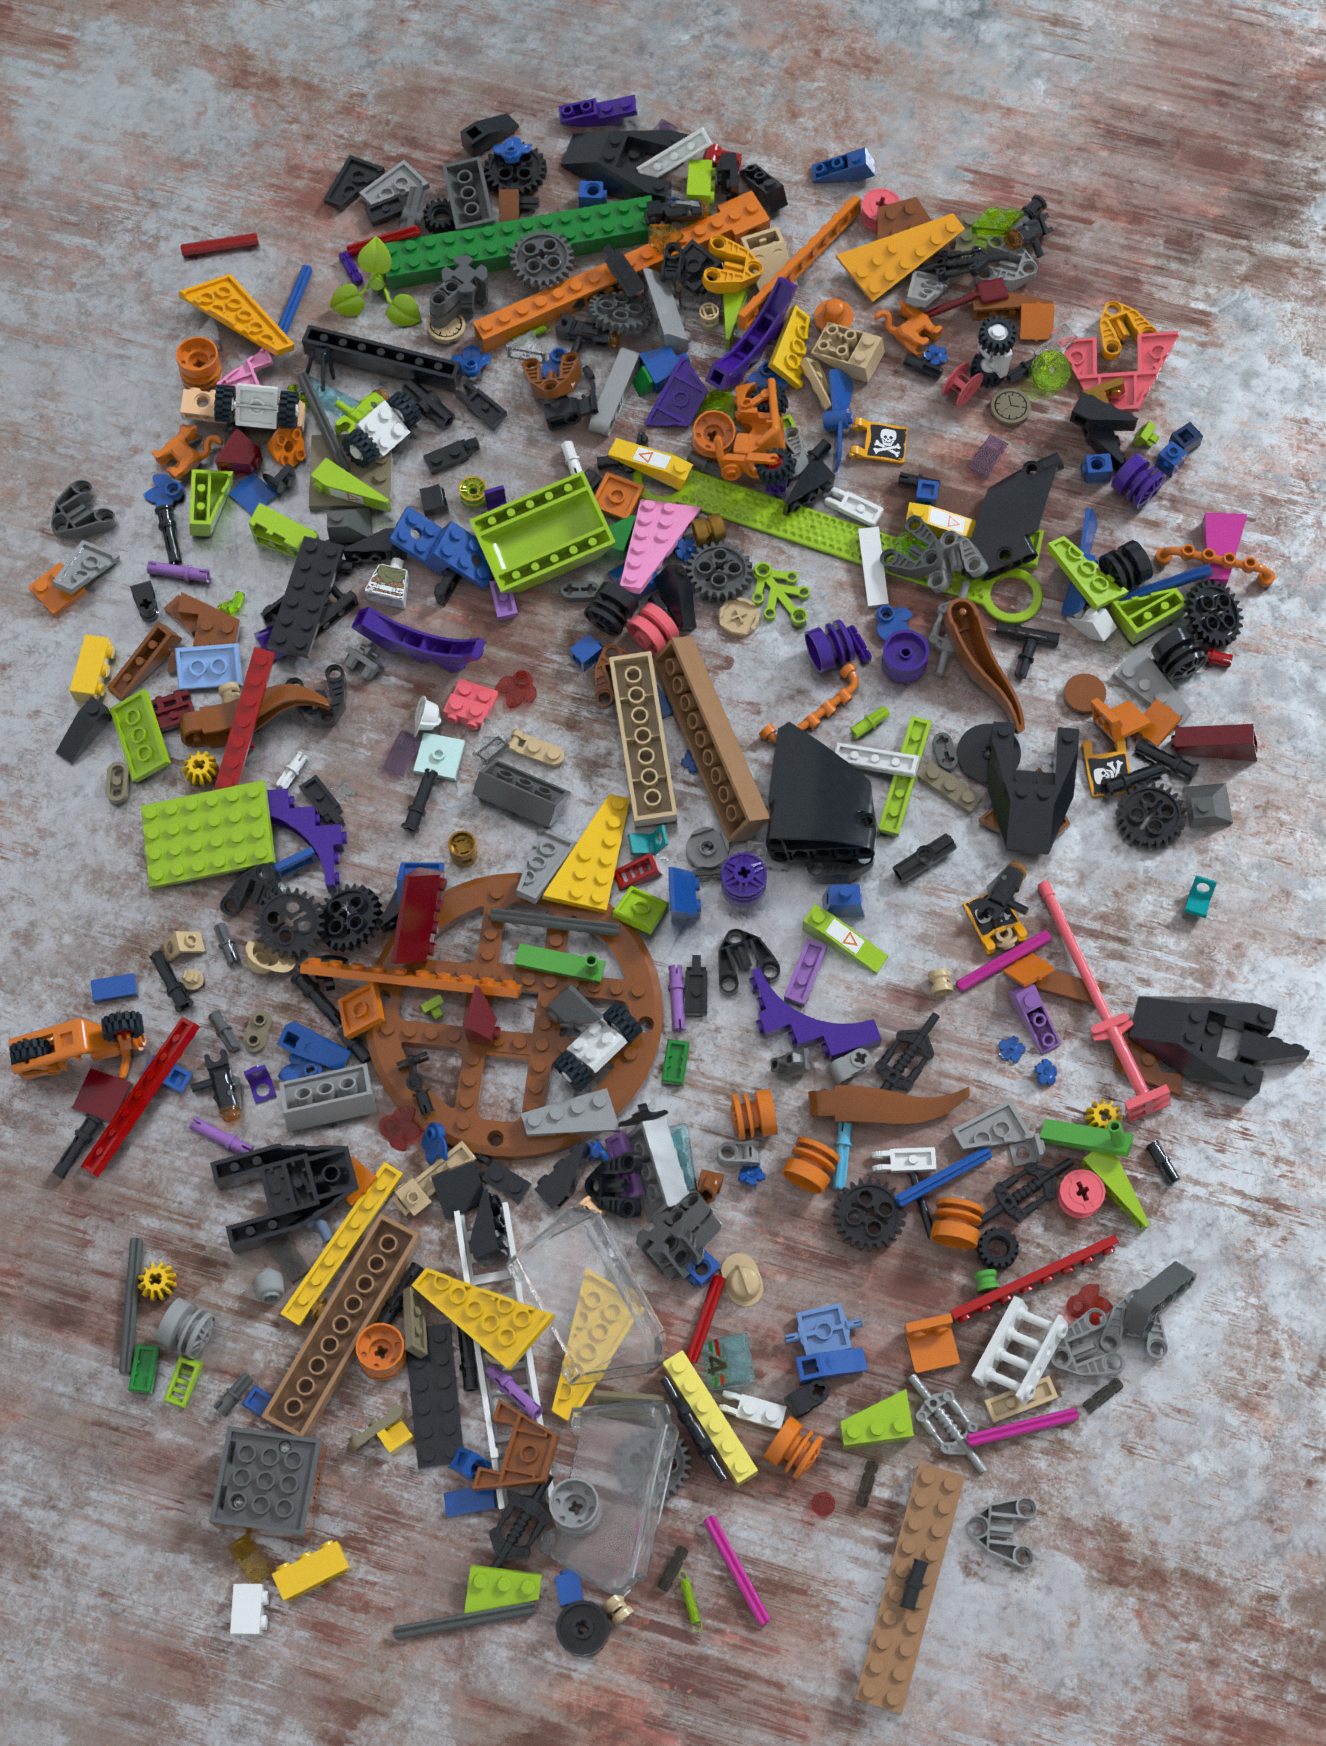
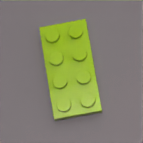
M142 689L109 708L132 781L138 783L171 764L147 690Z

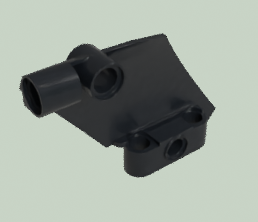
M1058 452L1038 461H1027L1022 469L988 488L971 537V542L986 561L988 570L979 577H972L964 566L961 576L972 581L980 577L982 580L987 581L1036 559L1038 554L1030 537L1039 530L1055 474L1064 469V464ZM1030 471H1036V474L1028 475ZM1004 556L1011 557L1009 560L1006 561L1001 560Z

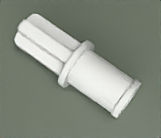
M564 441L561 447L566 459L565 465H568L570 474L573 475L576 472L582 471L579 462L580 457L576 454L573 442Z
M297 751L290 763L284 766L285 770L275 783L278 789H287L293 779L299 776L300 769L308 760V757L304 755L299 761L303 754L302 752Z

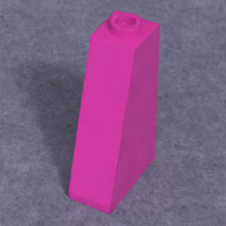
M1205 513L1202 520L1203 551L1206 548H1211L1215 551V555L1224 557L1226 553L1231 552L1236 556L1247 514ZM1211 563L1212 575L1204 578V581L1210 580L1212 582L1216 580L1217 584L1224 583L1225 589L1232 568L1225 569L1220 564Z

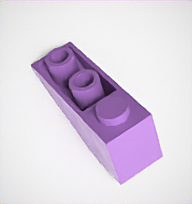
M1033 984L1027 987L1019 985L1008 991L1007 994L1015 1012L1040 1053L1044 1054L1061 1045L1036 986Z

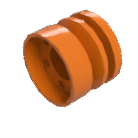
M191 337L179 344L176 350V361L183 384L188 388H198L201 391L214 388L222 378V367L215 343L205 337Z
M717 410L706 411L699 415L694 422L691 438L694 452L702 457L710 458L711 462L718 461L714 441L711 442L710 439L719 435L722 437L724 455L729 454L732 450L736 433L734 422L730 416Z
M770 1088L756 1090L754 1092V1101L751 1102L746 1092L742 1093L743 1103H740L738 1094L731 1095V1118L739 1141L745 1140V1130L747 1129L750 1139L755 1137V1128H759L762 1137L778 1134Z
M798 1137L795 1144L797 1147H793L791 1152L796 1158L791 1157L787 1159L781 1174L788 1181L806 1191L824 1194L830 1181V1177L826 1173H834L835 1165H838L840 1156L834 1150L816 1140Z
M938 1198L936 1203L938 1209L935 1210L934 1216L940 1220L933 1222L930 1239L940 1245L955 1249L972 1250L977 1248L980 1231L974 1227L981 1225L982 1219L980 1217L983 1216L984 1208L975 1202L961 1198Z
M374 1323L366 1327L359 1334L356 1341V1355L362 1372L370 1379L376 1381H389L397 1377L404 1369L407 1360L404 1339L400 1331L390 1324ZM383 1352L385 1358L381 1359L379 1353Z
M790 1416L769 1446L764 1459L775 1466H778L785 1459L788 1463L784 1472L788 1474L793 1466L797 1467L792 1478L798 1480L810 1469L818 1457L824 1438L819 1435L812 1444L810 1439L814 1431L811 1430L802 1437L800 1433L804 1424Z

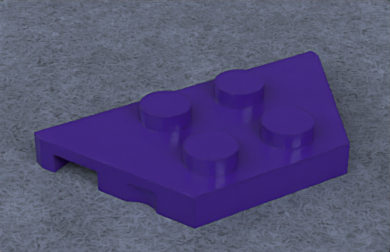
M681 355L644 423L646 426L689 427L708 394V389L688 363L685 356Z

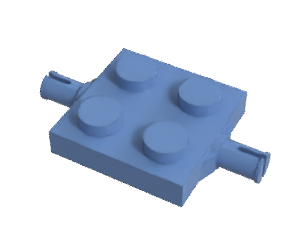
M841 1303L797 1312L798 1332L785 1334L784 1336L786 1344L800 1341L804 1347L805 1355L852 1349L849 1337L850 1330L863 1327V1322L861 1318L848 1321L843 1313Z

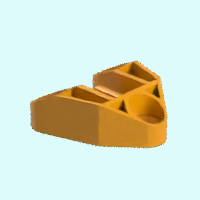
M713 235L711 237L708 250L724 266L723 270L710 267L704 271L702 283L708 291L717 294L739 293L760 279L763 266L747 248L722 235ZM713 243L718 244L721 248L714 247ZM749 270H757L759 273L753 274ZM706 276H711L715 281L708 280Z
M1109 301L1104 306L1097 331L1100 354L1105 360H1115L1120 356L1122 348L1119 340L1125 341L1126 338L1131 336L1132 340L1138 344L1137 334L1158 333V331L1137 310L1117 301ZM1114 308L1118 313L1113 315L1107 310ZM1107 350H1114V351H1117V352H1115V353H1110V352H1108Z

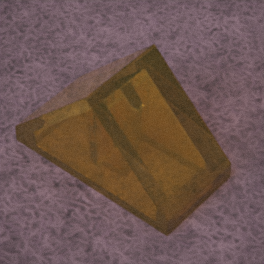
M650 224L648 227L649 245L662 256L668 243H678L684 237L671 224Z
M248 1533L228 1546L235 1562L251 1584H258L274 1573Z

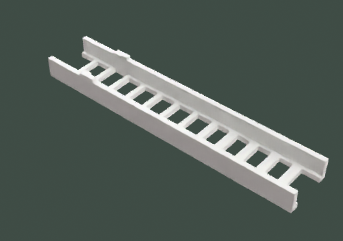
M508 1202L502 1203L503 1207L500 1208V1211L505 1221L504 1233L509 1242L507 1249L510 1269L474 1276L472 1264L479 1262L474 1259L473 1253L470 1254L469 1242L471 1241L472 1231H467L465 1215H461L460 1211H454L464 1281L478 1286L511 1280L513 1292L500 1295L525 1304ZM473 1339L493 1470L500 1471L503 1460H498L499 1455L496 1444L509 1442L511 1434L498 1436L497 1424L492 1422L495 1412L493 1397L507 1394L501 1393L498 1389L491 1390L490 1378L485 1375L489 1368L487 1359L482 1353V1346ZM531 1346L523 1355L524 1361L517 1362L512 1370L526 1369L528 1384L518 1386L523 1391H529L530 1397L541 1406ZM504 1365L498 1366L503 1372L509 1371ZM517 1409L521 1413L527 1415V1413L523 1409ZM541 1414L534 1421L544 1426L543 1415ZM553 1480L545 1492L547 1504H549V1498L554 1489ZM512 1488L496 1489L500 1512L504 1511L509 1502L507 1489Z

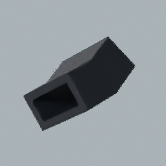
M440 483L419 489L425 517L449 511L445 488Z

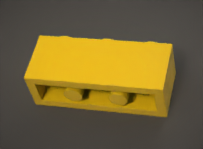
M85 634L69 689L73 699L88 701L92 696L99 701L100 696H103L105 677H108L110 673V659H113L115 655V647L110 638Z
M332 1540L325 1542L319 1546L320 1550L314 1553L308 1551L300 1555L298 1561L292 1564L287 1562L276 1568L277 1572L273 1573L272 1576L284 1602L288 1603L352 1570L338 1541L334 1543Z

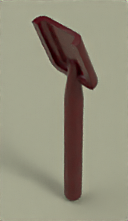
M996 278L978 282L976 284L977 292L967 294L923 313L932 318L977 298H980L981 303L988 304L1006 300L1009 298L1003 278Z

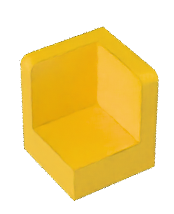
M403 1421L398 1422L387 1431L382 1429L377 1433L392 1457L415 1440Z

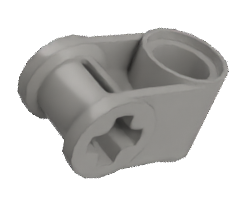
M858 1048L834 1060L827 1068L837 1085H844L868 1070L871 1056L867 1050ZM857 1058L864 1059V1064H861V1062L856 1063Z
M746 1140L722 1143L717 1152L718 1163L723 1167H753L761 1165L760 1160H758L757 1147L760 1146L759 1141ZM727 1150L732 1152L733 1157L727 1159L721 1153Z

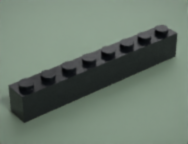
M309 324L302 339L306 355H310V350H314V346L326 345L332 351V361L406 380L414 378L418 383L453 392L458 389L463 376L460 362Z

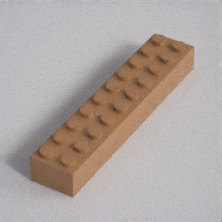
M693 636L673 637L653 659V664L728 842L750 840L770 819V816Z
M381 1213L378 1215L261 1417L266 1422L289 1435L310 1437L356 1357V1341L359 1334L366 1327L376 1322L386 1304L385 1302L391 1296L421 1244L422 1239L419 1233Z
M921 1462L917 1465L854 1702L901 1716L903 1713L965 1479L963 1475ZM915 1558L929 1564L922 1583L924 1588L920 1590L915 1611L901 1607L900 1604L906 1589L905 1580L909 1579Z

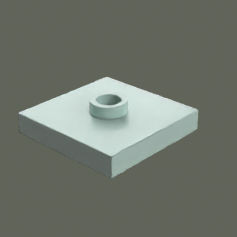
M424 732L413 770L414 773L424 775L425 769L429 768L430 772L431 769L438 772L436 778L456 781L465 747V740Z

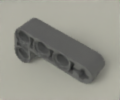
M1173 1262L1134 1294L1128 1305L1123 1326L1141 1338H1145L1151 1331L1156 1316L1192 1286L1197 1274L1180 1262Z

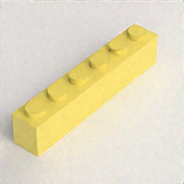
M683 1350L664 1361L663 1368L682 1399L690 1405L691 1413L697 1423H699L704 1434L711 1439L717 1455L737 1487L758 1475V1469Z

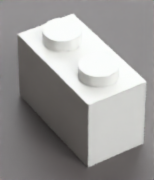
M233 1584L230 1634L234 1636H263V1630H267L268 1617L264 1615L265 1605L269 1604V1590H266V1586L263 1584Z

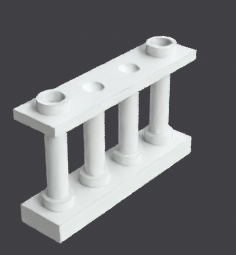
M1014 1296L971 1375L979 1386L984 1388L987 1387L989 1382L994 1381L1016 1391L1015 1396L1022 1405L1026 1406L1028 1401L1034 1397L1035 1387L1060 1340L1067 1334V1322L1059 1314L1053 1323L1029 1313L1023 1299ZM1027 1321L1048 1330L1049 1333L1042 1343L1017 1332L1020 1323ZM1016 1341L1039 1351L1033 1363L1006 1352L1010 1342ZM1005 1361L1028 1372L1023 1382L1019 1383L997 1373L996 1368L998 1364Z

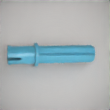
M838 1122L837 1142H834L836 1153L840 1156V1161L838 1165H835L836 1168L833 1174L832 1187L836 1190H843V1187H846L849 1148L852 1147L850 1143L852 1124L844 1122V1125H842V1122Z

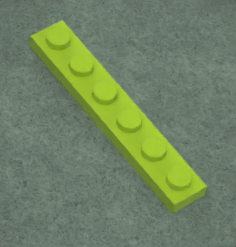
M911 716L900 753L917 755L921 761L932 721ZM899 775L893 776L879 823L880 833L899 837L915 778Z

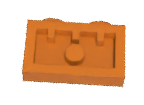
M1099 698L1090 701L1093 721L1114 742L1151 726V721L1131 701H1126L1111 709Z
M951 1313L905 1323L904 1333L916 1374L960 1363L951 1328L953 1324Z

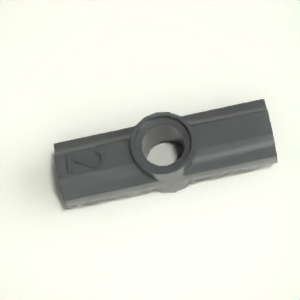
M410 186L406 204L401 213L399 229L412 225L420 226L423 215L422 208L427 192L423 188Z

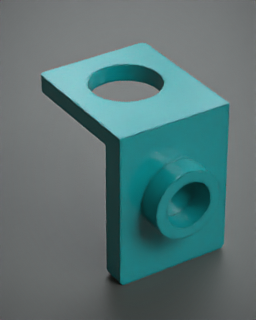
M660 825L651 834L629 833L627 835L632 855H647L649 853L657 855L669 844L665 825ZM660 833L662 836L661 844H659L658 842V836Z
M1196 875L1188 895L1185 912L1206 918L1217 881ZM1205 883L1210 889L1203 892L1197 888V885Z

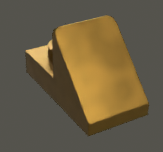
M1122 377L1082 392L1094 395L1097 399L1109 403V398H1117L1122 393H1125V387Z

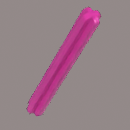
M1043 930L956 981L958 990L960 992L966 991L1051 941V935L1047 930Z
M1070 1408L967 1434L966 1441L969 1447L1077 1421L1079 1416L1076 1408Z
M714 1515L707 1517L704 1520V1524L758 1625L764 1626L770 1622L766 1609L718 1520Z

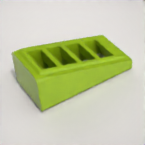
M185 1355L179 1356L163 1401L186 1408L204 1362L191 1359ZM186 1364L191 1367H194V1370L190 1371L183 1367ZM182 1373V1374H185V1375H187V1376H190V1377H191L190 1381L187 1380V1379L181 1378V1377H180V1374ZM177 1382L188 1386L187 1389L177 1387ZM173 1391L183 1394L184 1398L181 1399L173 1396Z

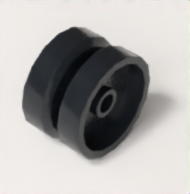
M580 1600L572 1602L563 1608L557 1619L556 1632L557 1638L565 1651L575 1657L587 1658L603 1650L609 1639L610 1627L608 1618L601 1607L594 1602ZM585 1625L588 1628V1632L580 1634L579 1628Z

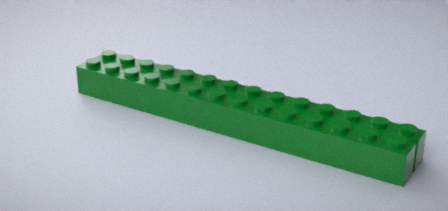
M651 195L384 243L392 259L391 268L386 273L389 290L442 281L443 268L447 266L453 271L456 270L453 259L457 256L469 255L474 261L471 263V268L474 270L481 264L487 268V273L511 269L510 254H512L511 248L515 247V241L521 242V235L527 238V231L531 232L532 235L535 234V229L542 233L543 228H545L548 234L553 230L554 235L560 232L561 239L566 237L567 243H571L574 257L604 252L603 248L608 244L615 250L651 243L659 239V226H648L644 216V211L648 210L646 202L652 201Z

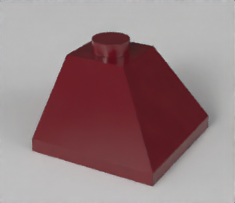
M236 428L215 459L218 471H233V480L249 476L256 469H259L263 462L260 448Z
M475 986L464 1024L467 1041L493 1047L494 1041L499 1040L501 1027H499L497 1018L481 988Z

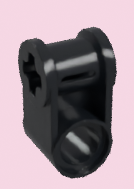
M677 242L668 243L664 249L663 264L661 266L662 282L675 280L678 283H682L685 254L681 245ZM673 252H679L677 256L671 257Z
M151 581L130 586L142 620L145 622L155 621L159 616V610Z
M815 1380L787 1395L784 1401L794 1418L798 1419L827 1400L829 1387L826 1382ZM815 1387H818V1389H824L822 1397H820L818 1394L815 1396L813 1395V1393L815 1392Z

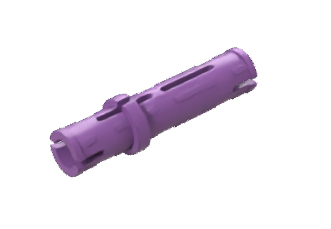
M150 560L147 564L148 574L176 577L189 582L196 580L208 583L210 580L209 569L194 568L192 565L179 566Z
M677 964V968H675V965L668 966L670 981L668 991L671 997L672 1031L677 1032V1029H679V1032L686 1030L683 997L685 984L682 981V965Z
M197 1116L190 1123V1130L224 1146L228 1152L233 1151L237 1154H242L254 1150V1146L238 1139L237 1135H230Z
M496 1364L491 1365L487 1369L485 1375L498 1386V1390L501 1393L507 1394L531 1419H537L542 1414L543 1408L515 1383V1379L512 1376L506 1375Z

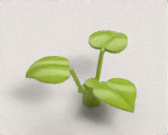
M375 236L361 249L358 255L360 267L366 272H372L369 283L366 284V287L360 293H358L357 287L353 284L340 286L332 295L330 308L344 316H357L362 312L365 305L361 296L369 288L375 291L383 289L387 302L390 304L386 309L387 318L398 326L414 325L422 319L418 304L414 298L407 294H399L394 297L393 302L391 301L387 286L385 285V273L390 270L392 259L385 244Z

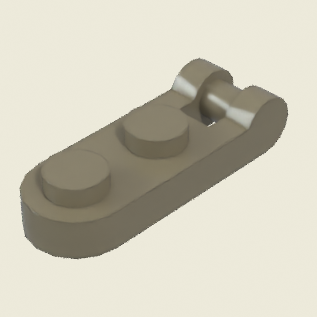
M398 1404L392 1405L389 1408V1414L382 1419L378 1417L368 1424L369 1428L364 1432L358 1431L348 1439L350 1442L347 1445L351 1453L356 1454L379 1438L377 1433L382 1429L387 1431L405 1418V1412Z

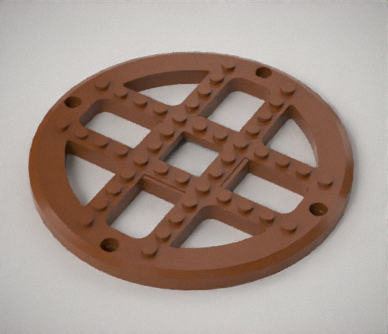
M522 873L495 874L480 877L443 891L442 912L438 913L437 921L440 922L438 934H435L434 941L456 924L483 912L478 953L474 961L458 963L428 960L424 962L391 964L395 939L394 933L384 947L376 965H383L386 967L385 969L391 970L397 967L406 968L408 972L426 970L429 971V974L434 975L445 972L450 973L452 977L470 975L472 979L478 980L488 977L493 978L495 982H503V980L516 981V984L522 985L521 993L538 995L533 1034L501 1031L499 1040L494 1041L493 1047L467 1041L464 1024L473 993H467L462 1026L403 1020L400 1017L404 990L408 986L376 982L379 986L380 997L386 996L390 999L388 1003L382 1004L385 1021L365 1031L369 1054L385 1092L394 1105L412 1124L423 1133L426 1132L431 1122L442 1124L445 1129V1140L448 1147L453 1149L463 1141L474 1156L482 1154L489 1159L524 1160L553 1155L571 1149L576 1143L579 1142L581 1144L598 1134H591L589 1132L573 1135L557 1134L554 1136L527 1137L521 1116L514 1122L486 1120L479 1116L486 1060L528 1064L522 1113L547 1106L551 1073L554 1068L552 1063L577 1039L561 1037L562 1024L551 1021L546 1015L547 1011L544 1009L562 989L572 985L590 1003L613 1005L617 1002L628 1010L640 1026L646 1023L652 1026L651 1031L642 1032L630 1044L626 1043L602 1067L612 1070L598 1087L592 1091L595 1092L607 1088L616 1118L623 1114L645 1085L659 1051L663 1029L662 990L658 973L651 954L634 927L611 917L615 908L609 903L606 914L544 900L542 896L536 904L516 896V890ZM520 908L540 910L548 915L618 923L620 925L618 936L591 934L611 954L624 979L602 977L601 984L520 968L514 964L500 963L506 923L491 921V909L513 910ZM547 928L544 948L568 953L570 931ZM484 995L491 1009H493L494 996ZM404 1047L455 1052L462 1056L454 1108L449 1107L432 1092L428 1091L435 1111L421 1116L416 1098L412 1097V1094L416 1092L408 1089L406 1086L409 1068L399 1071L398 1067L400 1066L396 1064V1062L407 1059L403 1051ZM494 1137H500L503 1140V1143L499 1146L490 1145V1141Z

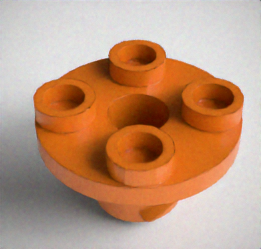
M839 299L823 301L814 312V325L821 332H823L828 322L851 328L854 321V313L850 305Z
M297 428L277 429L267 444L268 451L272 455L273 460L281 467H284L287 463L294 467L304 460L306 455L302 433Z

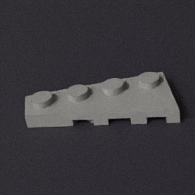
M1141 646L1113 673L1112 677L1149 707L1156 699L1164 705L1170 706L1172 711L1182 718L1176 727H1180L1191 716L1192 711Z
M539 826L531 854L528 857L527 865L516 890V896L536 904L577 842Z
M607 1088L521 1113L527 1137L554 1136L557 1134L573 1135L589 1132L591 1134L608 1131L620 1132Z

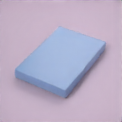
M239 643L175 648L179 690L216 688L232 681L237 682L239 686L242 685Z

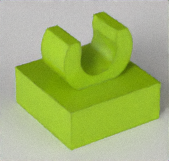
M1151 421L1143 425L1133 439L1132 444L1137 448L1142 444L1151 448L1153 443L1156 444L1160 438L1157 434L1153 433L1156 425Z
M438 994L419 1005L423 1013L430 1010L433 1018L437 1019L443 1015L438 1005L444 1001L441 995Z

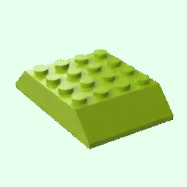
M583 471L469 519L501 593L523 592L599 559L616 544Z

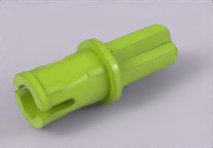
M881 706L870 715L866 714L863 720L850 727V731L855 738H860V736L870 729L874 730L877 724L890 716L887 707Z

